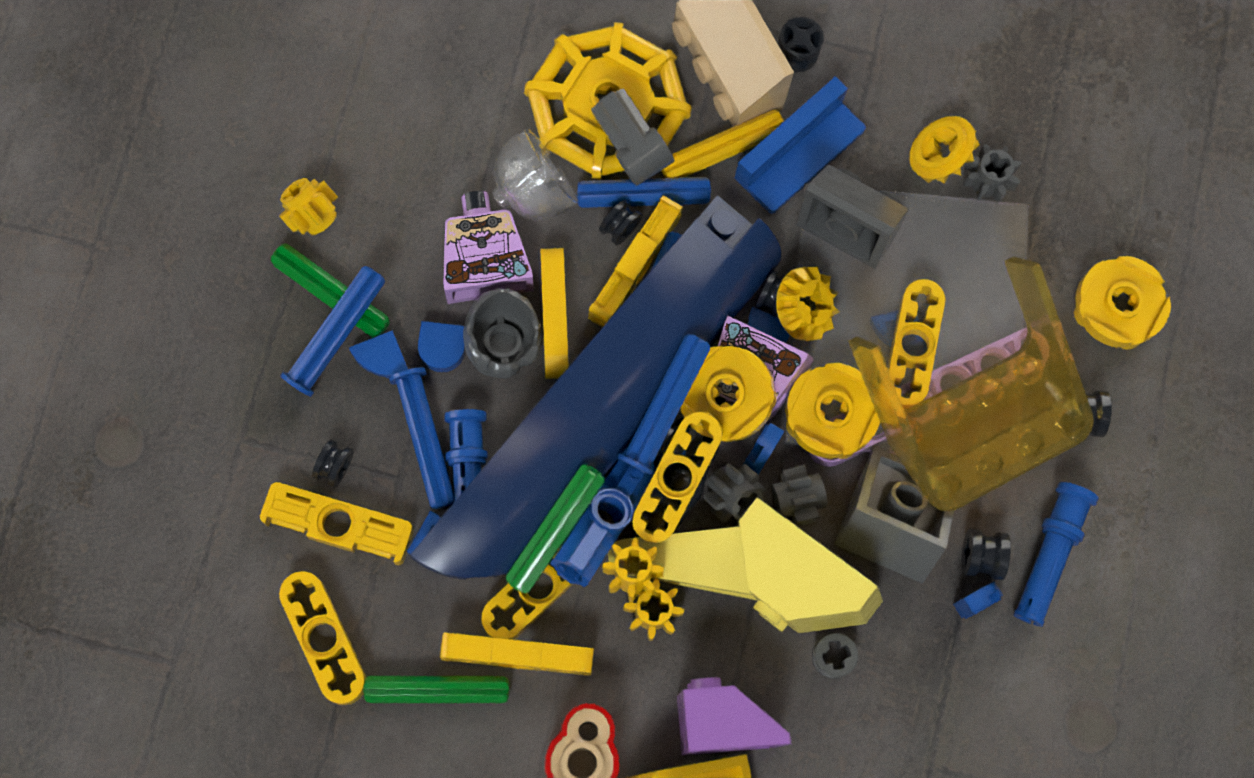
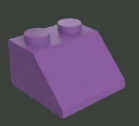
M721 678L691 680V683L687 684L688 689H683L677 695L682 755L779 748L791 744L789 732L735 686L721 687Z

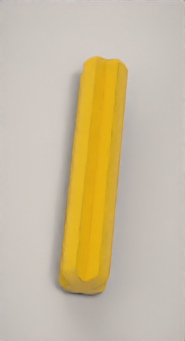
M770 110L673 153L675 162L661 171L665 178H685L757 146L779 127L784 120L778 110Z

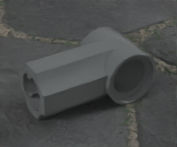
M624 88L606 95L591 109L593 116L616 149L614 153L635 186L640 185L675 162L663 138L654 127L650 129Z

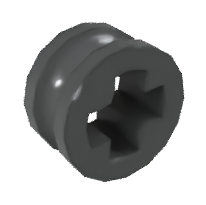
M840 633L829 634L820 639L812 652V663L815 669L822 676L830 679L841 678L849 674L856 667L858 661V650L855 643L848 636ZM829 643H836L837 650L844 648L847 653V658L840 662L841 669L835 670L833 662L826 665L823 660V654L829 651Z

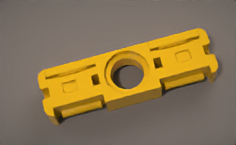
M664 195L660 198V202L628 247L594 303L591 304L588 312L589 320L603 327L633 293L660 252L667 234L672 232L680 221L683 206Z
M280 482L271 484L260 513V520L268 527L271 522L272 524L305 533L307 531L306 536L310 540L355 553L357 548L358 550L388 559L395 557L393 561L395 565H401L405 561L407 555L406 547L414 533V529L409 521ZM336 511L347 513L351 520L349 530L339 537L328 535L324 528L327 516Z
M443 633L440 658L443 661L591 676L594 649Z

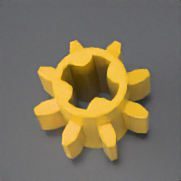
M307 178L298 179L282 193L280 201L283 203L282 206L285 208V211L279 217L292 232L299 230L301 234H305L307 231L311 235L319 234L327 229L335 220L337 213L335 211L336 207L332 202L338 196L325 181L318 183L315 179L311 182Z
M635 537L631 542V546L624 549L613 544L612 553L616 558L615 563H603V573L615 575V578L609 584L610 593H615L621 589L628 593L630 603H633L635 594L642 591L653 596L655 588L651 582V577L661 578L664 575V567L652 565V561L657 556V548L652 547L646 551L639 547L638 539ZM629 562L639 563L637 578H628Z
M655 578L653 581L655 588L653 596L642 591L635 594L638 598L637 603L629 602L623 606L624 611L635 613L636 619L631 623L630 631H634L640 626L647 629L649 641L653 640L656 630L663 628L666 633L672 635L675 629L669 618L671 616L679 617L684 614V609L673 607L672 599L675 598L678 589L674 588L666 593L659 589L660 582L658 578ZM651 598L658 599V606L666 609V613H660L658 620L654 622L649 620L648 612L642 611L640 608L647 606Z

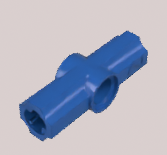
M620 459L617 460L606 477L605 483L550 564L556 569L557 575L571 584H578L583 587L589 584L612 545L631 521L633 513L657 469L653 463L650 467L654 471L651 476ZM598 510L608 512L612 516L614 524L603 521L598 514Z

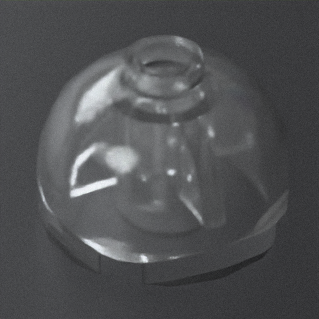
M528 128L515 134L499 149L493 163V177L497 188L492 191V194L503 210H510V212L515 210L522 218L535 222L551 220L571 209L577 203L578 198L560 166L556 168L548 157L551 154L550 151L543 146L540 139Z

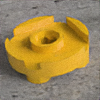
M1120 256L1115 260L1101 261L1095 264L1084 275L1076 290L1074 317L1077 323L1084 327L1099 342L1111 347L1128 350L1150 340L1164 327L1169 318L1171 301L1170 296L1166 298V291L1162 286L1165 281L1153 266L1135 257ZM1122 292L1126 293L1129 296L1127 303L1133 307V310L1125 309L1123 312L1118 310L1112 301V296L1118 297Z
M733 346L710 347V351L680 410L684 418L695 412H707L716 417L722 427L721 441L723 442L743 440L758 432L768 421L777 400L774 379L766 364L752 352ZM724 382L728 386L734 383L737 384L739 390L735 393V396L738 400L732 406L727 402L721 405L717 404L715 399L719 396L720 392L716 387L719 383ZM702 420L698 426L690 424L699 434L714 439V436L708 432L710 423Z
M842 363L825 364L824 367H817L801 374L793 384L785 404L786 429L802 448L813 455L828 459H847L855 452L864 448L875 435L881 421L880 402L878 403L877 395L873 391V384L864 373ZM833 400L839 401L841 403L840 411L846 414L845 419L836 418L833 422L825 419V412L820 410L821 403L830 405Z

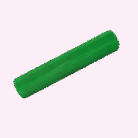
M288 243L279 245L271 256L270 260L274 267L332 309L348 288ZM370 304L355 326L374 338L384 334L390 321L387 315Z
M583 464L576 471L506 574V581L514 589L523 593H528L532 590L605 483V477L597 469Z
M368 676L364 682V699L368 703H506L509 699V680L505 676Z

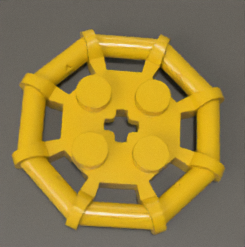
M615 22L612 27L568 37L561 34L554 39L555 46L532 81L525 83L524 94L530 100L540 138L537 143L543 152L551 151L592 174V179L601 180L603 175L624 171L615 154L606 156V145H613L591 112V109L600 100L596 97L598 93L606 95L610 90L615 92L624 88L646 123L652 113L665 116L657 132L667 146L682 122L690 118L692 107L686 102L675 65L677 56L671 49L665 51L623 28L624 23ZM610 46V52L603 53L601 58L591 60V56L583 57L581 54L583 51ZM622 48L647 62L642 66L621 54ZM565 61L573 66L563 84L553 82ZM656 75L661 76L666 97L654 96V92L649 84L650 78ZM548 100H561L564 108L565 119L557 122L555 125ZM573 131L595 143L594 154L565 138Z

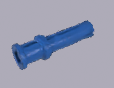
M462 409L449 411L444 414V421L449 424L450 451L445 453V458L448 465L453 467L454 502L482 470L481 466L485 465L486 460H488V452L483 449L482 423L487 420V413L483 410Z
M1059 482L1055 490L1059 495L1050 518H1045L1041 525L1045 538L1017 610L1013 614L1016 618L1031 624L1034 621L1033 624L1038 627H1043L1045 623L1044 619L1072 547L1079 545V542H1082L1085 534L1082 531V527L1091 506L1097 505L1099 497L1094 492L1068 482Z

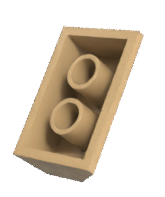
M679 0L676 6L675 20L672 22L673 33L680 46H687L693 55V67L699 80L703 84L708 82L714 92L713 100L720 117L724 121L729 119L734 127L770 110H783L794 71L753 1Z

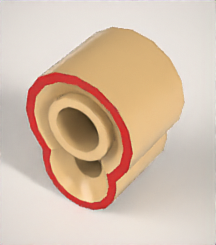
M581 704L574 707L566 715L561 732L551 741L545 755V773L547 778H617L619 754L613 742L615 724L611 715L603 707L596 704Z

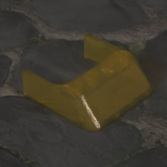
M1015 256L1005 260L1009 277L1027 325L1026 341L1022 347L1009 357L909 409L904 410L879 346L858 336L848 341L890 447L929 504L941 511L950 512L961 508L1083 442L1092 431L1093 413L1042 268L1037 262Z

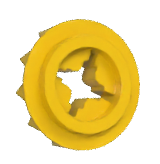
M958 116L943 117L927 125L918 134L910 150L909 160L913 171L928 183L936 179L945 184L952 173L961 176V167L965 163L974 162L972 151L980 146L975 135V128L966 119ZM941 142H943L945 146L948 145L949 151L951 152L947 157L944 158L942 157V152L940 151L942 149L939 145Z
M799 267L791 270L782 279L777 291L776 308L779 320L786 332L797 340L812 341L822 339L824 332L834 329L832 317L840 312L834 306L833 301L839 292L830 288L831 276L820 274L818 267ZM810 296V300L815 302L816 309L811 311L810 307L805 305V302L799 301L800 298Z

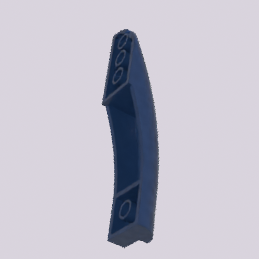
M717 195L556 381L409 557L433 572L456 579L466 580L468 578L491 576L495 578L507 574L579 467L583 464L590 465L604 476L617 461L618 455L627 449L684 336L687 334L695 335L705 340L711 347L721 335L727 317L735 318L781 261L782 252L779 242L770 228L760 218L752 225Z

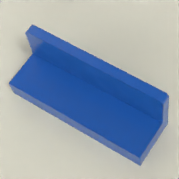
M836 76L738 163L734 179L770 214H774L865 131V125L843 104L848 88Z

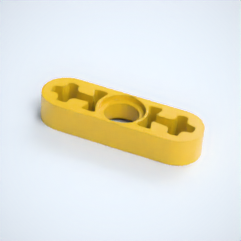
M564 248L540 249L545 379H559L569 367Z
M927 279L912 282L906 288L901 298L883 386V395L888 405L901 412L913 411L922 404L928 394L945 307V294L937 283ZM919 294L926 295L927 303L931 304L923 316L922 323L914 322L917 316L918 303L913 300H916ZM910 334L920 336L926 342V353L921 356L909 355L902 347V338ZM906 368L915 369L911 377L910 387L918 390V392H912L909 398L902 397L901 389L894 387V385H900L905 376Z
M695 412L686 416L680 423L633 515V527L638 536L643 540L651 543L662 542L668 539L675 531L722 440L721 424L713 415L707 412ZM702 420L710 423L708 432L714 436L711 444L702 442L699 445L695 455L704 457V461L701 466H698L691 458L675 454L674 450L678 444L684 450H687L692 441V435L687 432L688 426L690 424L698 426ZM683 463L690 469L692 481L685 490L675 491L666 485L664 472L670 464ZM655 487H657L666 497L681 500L682 503L679 509H676L669 503L663 514V519L669 523L668 528L658 527L652 533L646 529L648 521L642 515L645 510L653 512L657 508L661 498L652 496Z
M548 565L543 573L547 574L553 582L552 592L546 598L534 599L527 593L518 590L521 600L529 607L534 608V610L529 615H526L521 607L512 617L515 624L513 629L509 631L503 626L495 630L492 628L496 621L493 611L499 607L505 612L516 603L515 599L509 596L516 589L508 583L485 605L482 611V625L486 633L492 638L516 639L573 584L566 580L561 582L556 570Z
M300 571L289 575L280 587V601L323 695L328 700L339 705H349L356 702L364 694L366 675L324 584L309 572ZM299 583H303L307 588L315 586L316 592L309 596L315 611L319 612L323 607L327 610V614L314 616L307 620L303 626H301L299 619L309 617L308 613L300 602L292 603L291 597L297 594L295 586ZM322 624L332 626L337 634L335 645L326 652L315 651L310 645V634L313 629ZM344 650L348 657L338 660L341 669L347 675L354 673L356 676V680L350 683L352 692L348 695H345L340 690H331V684L337 680L332 666L328 664L323 670L319 666V662L332 660L338 657Z

